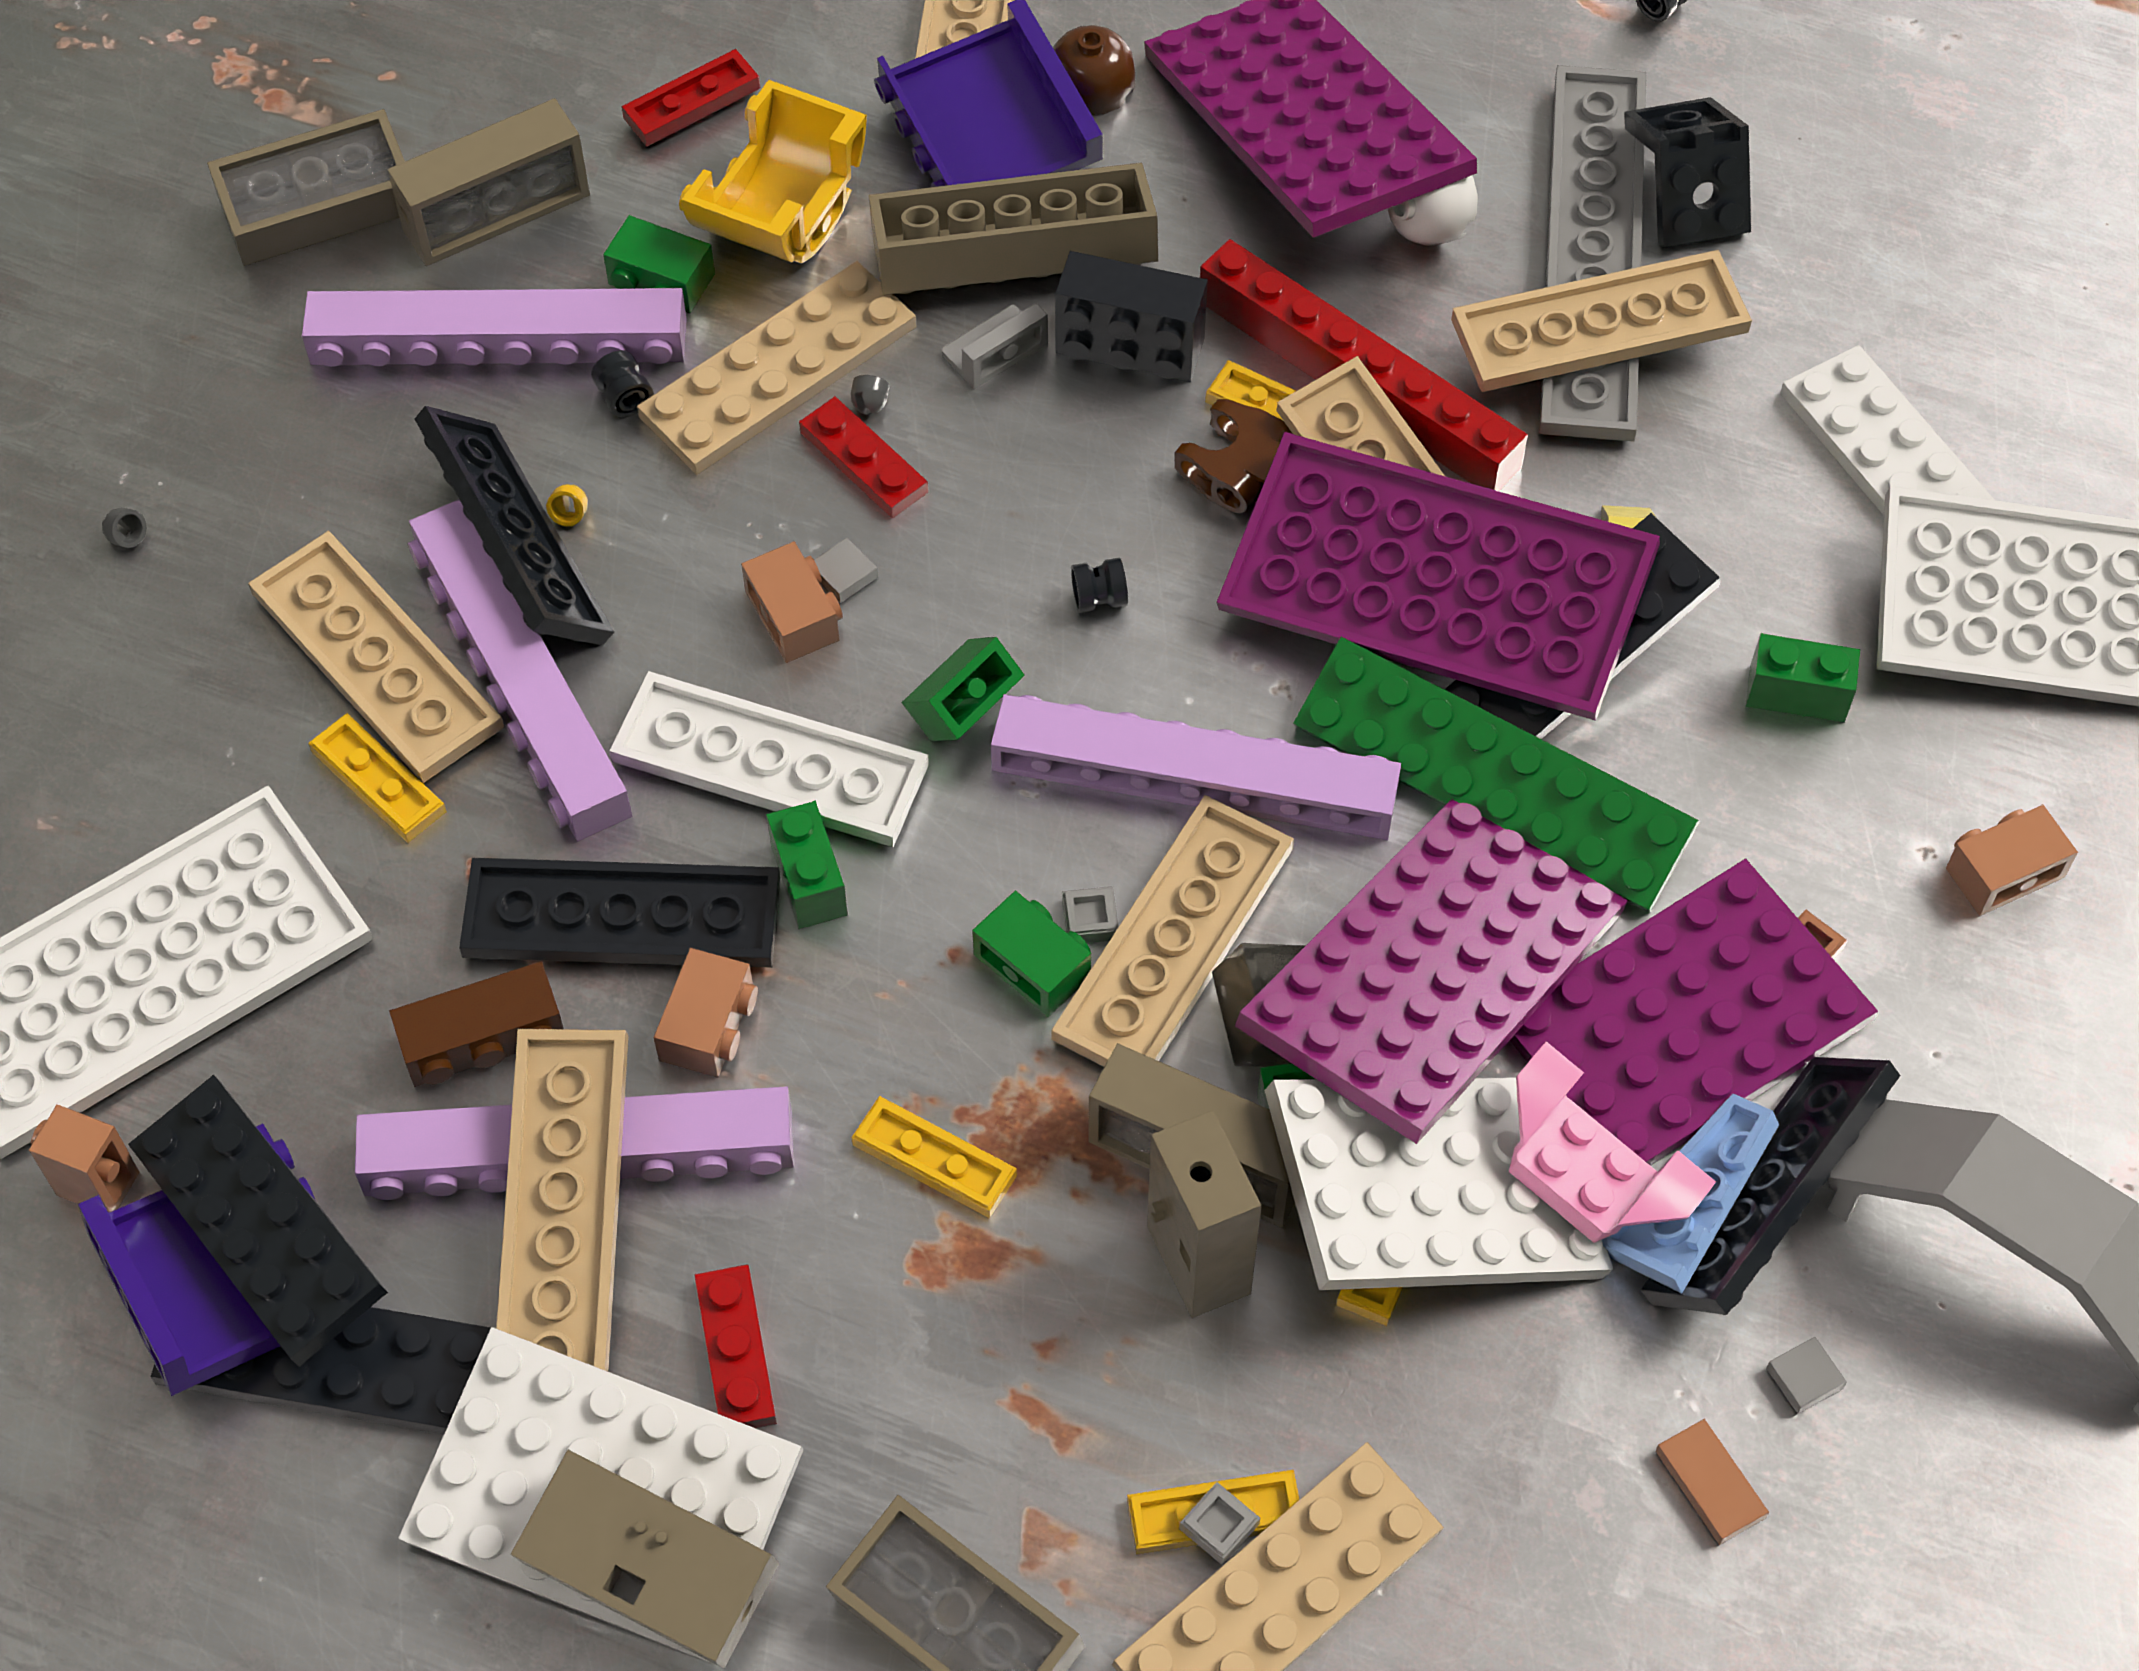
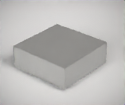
M848 537L814 559L821 575V584L829 592H832L840 603L878 578V568Z
M1113 886L1062 891L1066 932L1073 931L1077 933L1086 943L1110 941L1119 927Z
M1816 1337L1769 1361L1766 1367L1797 1414L1843 1390L1847 1383Z
M1216 1482L1180 1522L1179 1529L1223 1566L1258 1527L1260 1517Z

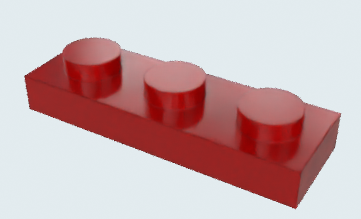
M734 49L621 106L623 119L647 147L761 89L760 77L737 49Z
M836 396L799 421L800 433L892 519L929 493L928 481Z
M749 1264L694 1274L718 1414L753 1428L777 1424Z

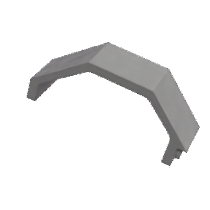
M1886 1099L1875 1110L1859 1132L1856 1142L1846 1150L1831 1171L1830 1177L1827 1180L1830 1183L1828 1187L1836 1193L1828 1211L1846 1222L1851 1216L1860 1196L1863 1194L1930 1205L1948 1211L2068 1289L2139 1381V1203L2000 1114ZM2139 1400L2137 1401V1403L2135 1404V1406H2134L2133 1409H2132L2133 1411H2135V1412L2138 1413V1414H2139Z

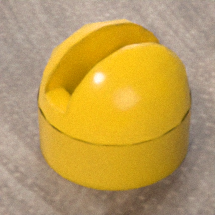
M561 485L551 493L546 503V510L549 517L555 523L562 526H573L579 523L586 513L588 499L585 492L577 485ZM569 497L573 499L575 512H568L570 506Z

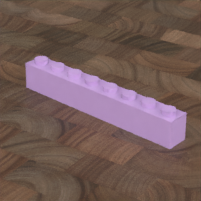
M682 288L307 291L302 338L310 365L329 367L338 365L383 366L386 364H417L428 366L432 364L478 365L511 363L514 365L559 363L567 365L572 363H596L606 354L620 350L630 352L637 362L662 364L666 362H684L686 311Z
M460 500L409 520L414 540L408 542L407 545L412 558L419 570L427 567L432 575L427 578V582L437 604L440 605L446 602L451 612L447 613L446 616L458 641L464 638L467 639L471 648L466 650L475 674L477 677L486 674L491 685L487 686L486 690L498 714L506 711L512 721L506 724L516 749L519 752L527 749L532 760L528 761L527 765L534 782L539 789L548 787L553 798L548 800V804L559 827L562 828L568 825L578 842L633 817L625 786L542 638L524 622L523 612L512 593L504 586L503 577L493 559L485 552L482 546L483 541L473 523L464 515L463 505Z
M1003 695L991 742L992 771L1196 807L1203 796L1207 795L1247 816L1388 840L1401 769V763L1388 761L1386 758L1377 755L1364 757L1340 753L1330 747L1312 748L1289 744L1279 738L1260 739L1242 736L1227 729L1213 731L1190 727L1180 721L1161 722L1140 718L1129 712L1109 713L1092 710L1082 704H1057L1042 701L1030 695L1019 697Z
M788 1086L625 1097L620 1179L643 1178L647 1181L661 1182L671 1179L673 1175L696 1174L703 1178H718L724 1176L727 1172L748 1170L755 1174L767 1175L776 1173L781 1168L794 1167L792 1109ZM512 1105L357 1115L355 1175L364 1196H372L381 1200H392L401 1197L404 1193L426 1192L433 1196H448L454 1194L457 1190L480 1188L483 1191L492 1193L506 1191Z

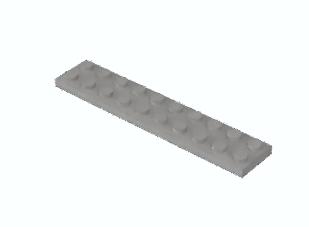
M1557 65L1554 86L1546 287L1641 267L1644 145L1625 130L1624 112L1646 108V72ZM1639 357L1543 378L1541 380L1539 434L1634 442L1637 432Z

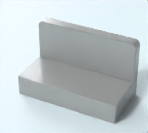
M1037 303L1024 311H1021L1016 305H1010L942 348V357L975 390L1048 344V314Z

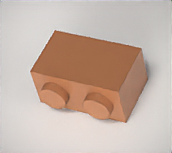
M795 541L741 563L745 592L786 663L840 641L838 620L843 619L840 605L832 592L824 593L819 584L822 582L814 559L811 556L804 558Z
M2043 804L2027 812H2024L2022 809L2015 810L2003 817L1996 826L1983 832L1977 828L1963 834L1954 843L1955 848L1946 866V870L1977 914L1982 916L2065 878L2078 851Z
M693 948L689 949L653 1037L660 1062L719 1077L725 1060L732 1061L736 1055L740 1042V1031L737 1029L742 1016H750L756 1004L758 987L753 985L750 964Z
M56 1104L49 1118L40 1122L33 1133L29 1152L55 1194L79 1204L99 1195L108 1213L117 1210L140 1173L114 1126Z

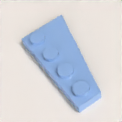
M1732 1094L1680 1150L1684 1156L1716 1181L1711 1190L1688 1219L1624 1226L1618 1233L1602 1239L1603 1246L1607 1249L1609 1257L1682 1294L1779 1126L1773 1110Z

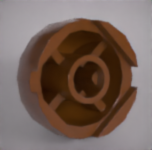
M1097 25L1080 26L1066 32L1053 46L1054 51L1091 115H1104L1119 109L1125 103L1126 96L1131 91L1133 92L1135 87V67L1132 51L1122 37L1111 29Z

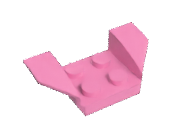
M1545 1042L1516 1076L1520 1142L1514 1148L1509 1173L1593 1243L1618 1233L1624 1226L1688 1219L1716 1181L1678 1150L1658 1172L1566 1096L1584 1072L1548 1042Z

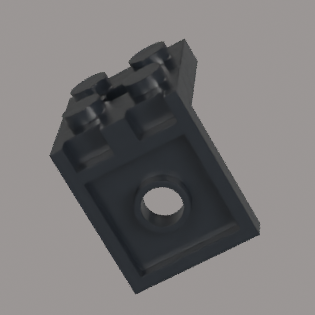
M1711 97L1624 112L1625 130L1655 155L1657 237L1660 245L1669 247L1751 232L1749 125ZM1702 183H1712L1713 193L1709 200L1702 204H1695L1693 201L1695 189Z

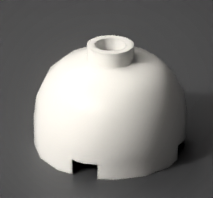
M1473 176L1388 208L1390 220L1396 230L1406 239L1426 246L1440 245L1463 238L1466 234L1463 232L1467 224L1474 222L1477 215L1478 194Z

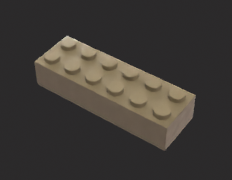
M1142 162L869 195L872 236L883 295L894 293L908 294L913 291L935 288L951 289L960 285L985 282L1000 283L1009 279L1026 277H1047L1051 274L1063 272L1070 251L1136 265L1158 262L1157 212Z

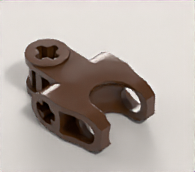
M1217 399L1210 408V425L1218 435L1232 444L1220 450H1209L1194 443H1182L1174 452L1175 469L1186 481L1200 490L1208 500L1234 513H1243L1253 501L1257 502L1284 432L1293 433L1283 420L1262 409L1246 406L1232 400Z

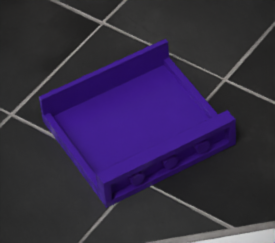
M1015 0L1007 3V21L890 69L884 56L877 58L879 77L874 79L877 93L884 104L891 103L895 110L893 118L897 130L903 139L907 137L911 139L914 145L912 153L915 162L922 173L929 172L934 181L931 183L932 187L1074 171L1103 160V134L1025 0Z
M263 1123L258 1125L257 1128L291 1170L294 1169L292 1156L283 1139L274 1142ZM304 1177L299 1178V1181L315 1200L307 1180ZM163 1190L108 1213L99 1195L78 1204L87 1235L171 1396L280 1346Z

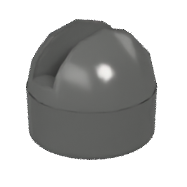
M873 375L856 376L853 379L851 388V402L853 406L862 414L878 413L883 410L888 401L890 384L886 380Z
M113 509L102 522L103 534L108 541L117 546L125 548L135 547L141 543L146 534L147 527L143 515L133 509ZM117 524L129 530L126 536L117 529Z

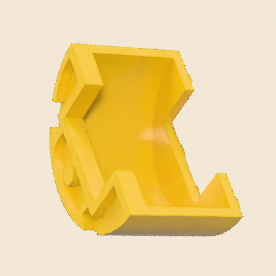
M768 80L758 95L751 96L745 108V120L748 121L749 128L748 145L739 157H734L730 161L726 175L717 187H713L712 172L703 169L692 185L688 184L682 191L679 209L684 212L686 219L694 227L791 263L793 261L803 263L812 258L827 241L848 202L852 189L847 188L846 185L851 179V166H860L866 135L867 115Z

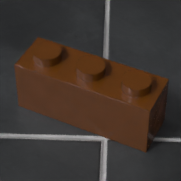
M542 961L389 1010L414 1087L423 1084H440L449 1080L453 1074L475 1067L488 1068L497 1065L505 1057L516 1054L518 1029H564Z

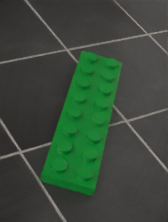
M1340 637L1293 722L1295 727L1346 754L1364 757L1377 755L1386 758L1388 761L1401 763L1400 782L1444 805L1453 799L1458 803H1468L1475 806L1480 811L1481 816L1504 829H1510L1519 833L1525 841L1552 856L1560 858L1567 865L1648 912H1651L1699 825L1698 819L1343 637Z

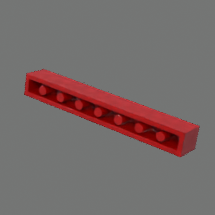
M1229 239L1200 266V278L1208 280L1206 307L1313 379L1317 380L1358 356L1429 455L1469 483L1500 491L1522 469L1528 438L1527 433L1233 240Z

